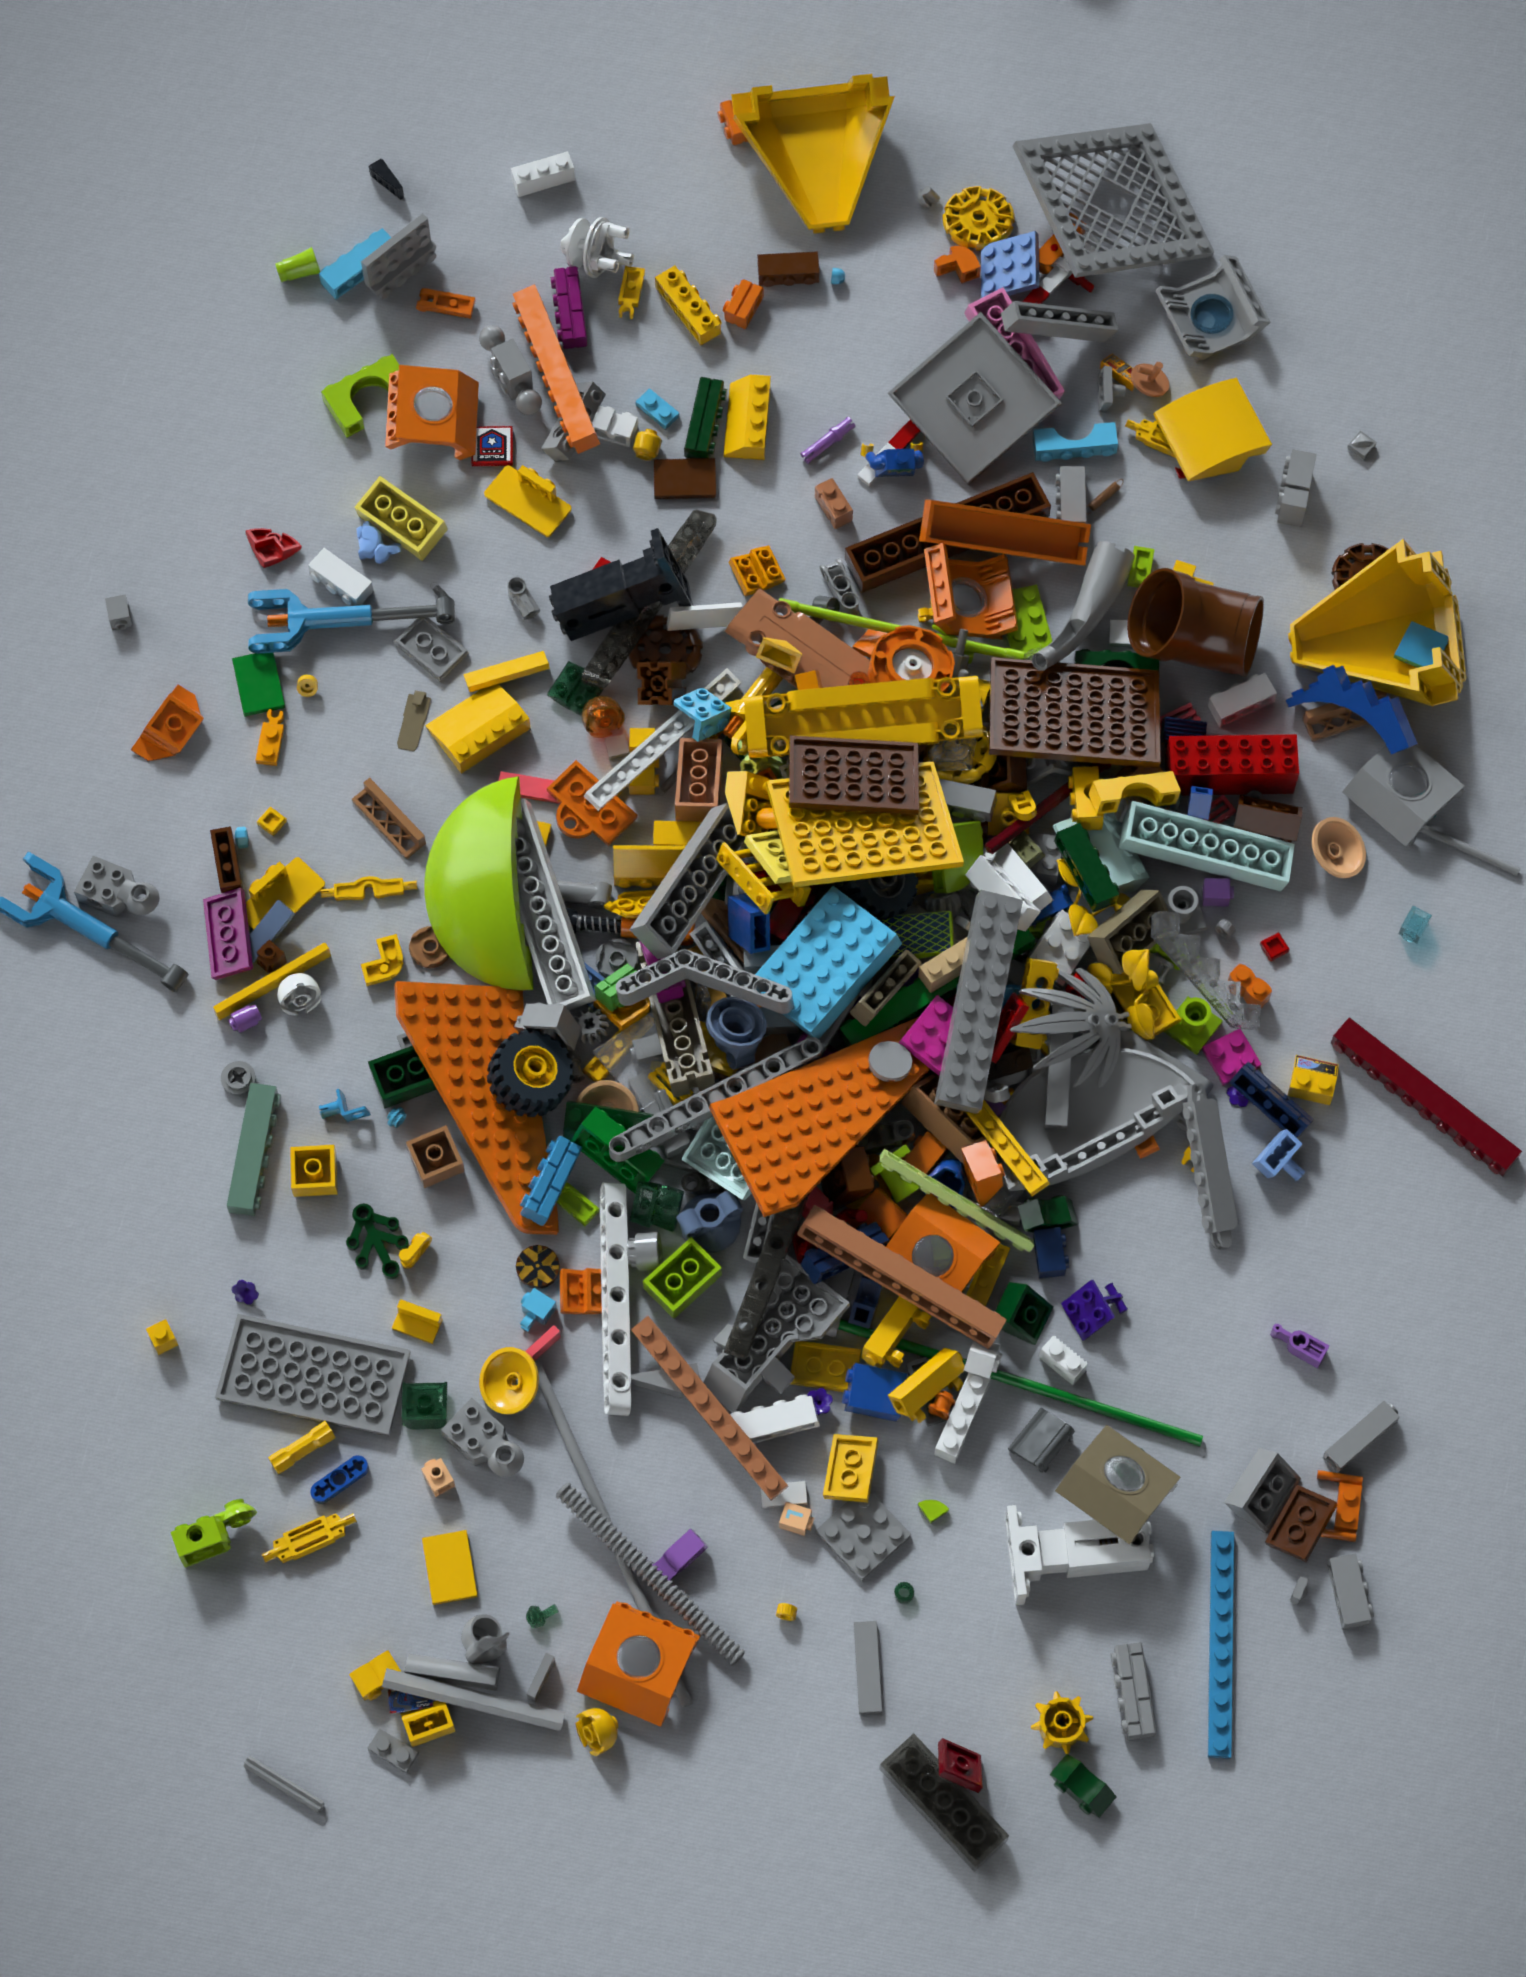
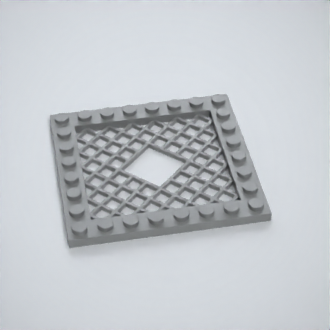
M1151 123L1015 141L1012 147L1075 278L1213 256L1214 250ZM1123 148H1129L1127 152L1122 150ZM1112 150L1110 155L1104 151ZM1131 150L1140 153V158L1132 156L1130 154ZM1095 152L1093 157L1087 154ZM1114 152L1124 156L1123 161L1113 157ZM1098 154L1107 159L1106 164L1096 159ZM1072 155H1078L1076 159L1071 157ZM1081 156L1091 161L1089 166L1079 161ZM1061 157L1059 162L1053 158ZM1143 157H1145L1147 163L1142 161ZM1127 158L1137 163L1135 168L1125 163ZM1063 159L1073 163L1072 168L1062 164ZM1046 161L1056 166L1054 171L1045 166ZM1110 161L1120 166L1118 171L1108 166ZM1093 163L1103 168L1101 173L1091 168ZM1076 165L1086 170L1084 175L1074 170ZM1139 166L1149 170L1148 174L1145 175L1138 171ZM1059 168L1069 173L1067 178L1057 173ZM1122 168L1132 172L1131 177L1122 174ZM1106 170L1115 175L1113 180L1104 175ZM1088 173L1098 177L1097 182L1087 178ZM1071 175L1081 179L1079 185L1069 180ZM1135 175L1144 179L1143 185L1133 180ZM1054 177L1064 182L1062 187L1053 183ZM1118 177L1128 182L1126 187L1116 182ZM1101 179L1136 198L1125 222L1090 203ZM1147 181L1157 186L1155 191L1146 187ZM1084 182L1094 187L1092 192L1082 187ZM1067 184L1077 189L1075 194L1065 189ZM1130 184L1140 189L1138 194L1128 189ZM1159 189L1161 190L1163 196L1158 194ZM1079 191L1089 196L1087 201L1077 196ZM1143 191L1152 195L1151 201L1141 196ZM1062 193L1072 198L1070 204L1060 198ZM1155 198L1165 203L1163 208L1153 203ZM1138 200L1148 205L1146 210L1136 205ZM1074 201L1083 204V210L1073 206ZM1167 205L1169 206L1171 212L1166 210ZM1087 207L1097 212L1095 217L1085 212ZM1151 207L1160 212L1159 217L1149 212ZM1070 210L1080 215L1078 220L1069 216ZM1133 210L1142 213V219L1132 215ZM1100 214L1110 219L1108 224L1098 220ZM1163 214L1173 219L1171 224L1161 219ZM1146 216L1156 221L1154 226L1144 221ZM1082 217L1092 221L1090 227L1080 222ZM1129 219L1139 224L1137 229L1127 224ZM1112 221L1122 226L1120 231L1110 226ZM1175 221L1179 228L1174 226ZM1159 223L1169 228L1167 233L1157 229ZM1095 224L1105 229L1103 234L1093 229ZM1078 226L1088 231L1086 237L1076 231ZM1144 226L1151 230L1150 235L1141 232V227ZM1125 228L1135 233L1133 238L1123 234ZM1171 230L1181 235L1179 240L1169 235ZM1107 231L1117 235L1115 241L1105 236ZM1091 233L1101 238L1099 243L1089 239ZM1154 233L1164 238L1162 243L1152 238ZM1137 235L1147 240L1145 245L1135 240ZM1120 238L1130 243L1128 248L1118 243ZM1103 240L1113 245L1111 250L1101 245ZM1086 243L1096 248L1094 253L1084 248Z

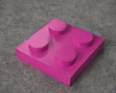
M1240 1028L1202 1047L1204 1055L1223 1086L1228 1084L1248 1061L1256 1067L1255 1069L1260 1068L1262 1065Z

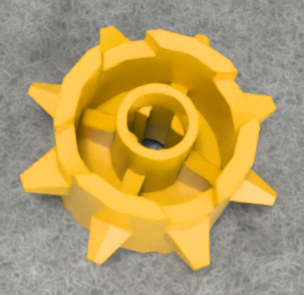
M1058 1691L1054 1692L1053 1700H1050L1047 1705L1036 1703L1035 1707L1040 1713V1717L1037 1723L1031 1725V1729L1040 1732L1041 1737L1044 1739V1749L1053 1746L1063 1748L1065 1753L1069 1754L1070 1747L1076 1742L1082 1741L1087 1743L1089 1741L1084 1728L1086 1723L1093 1720V1716L1084 1714L1082 1707L1079 1706L1081 1697L1078 1696L1070 1700L1069 1698L1061 1697ZM1059 1719H1062L1065 1723L1067 1722L1065 1727L1057 1724Z

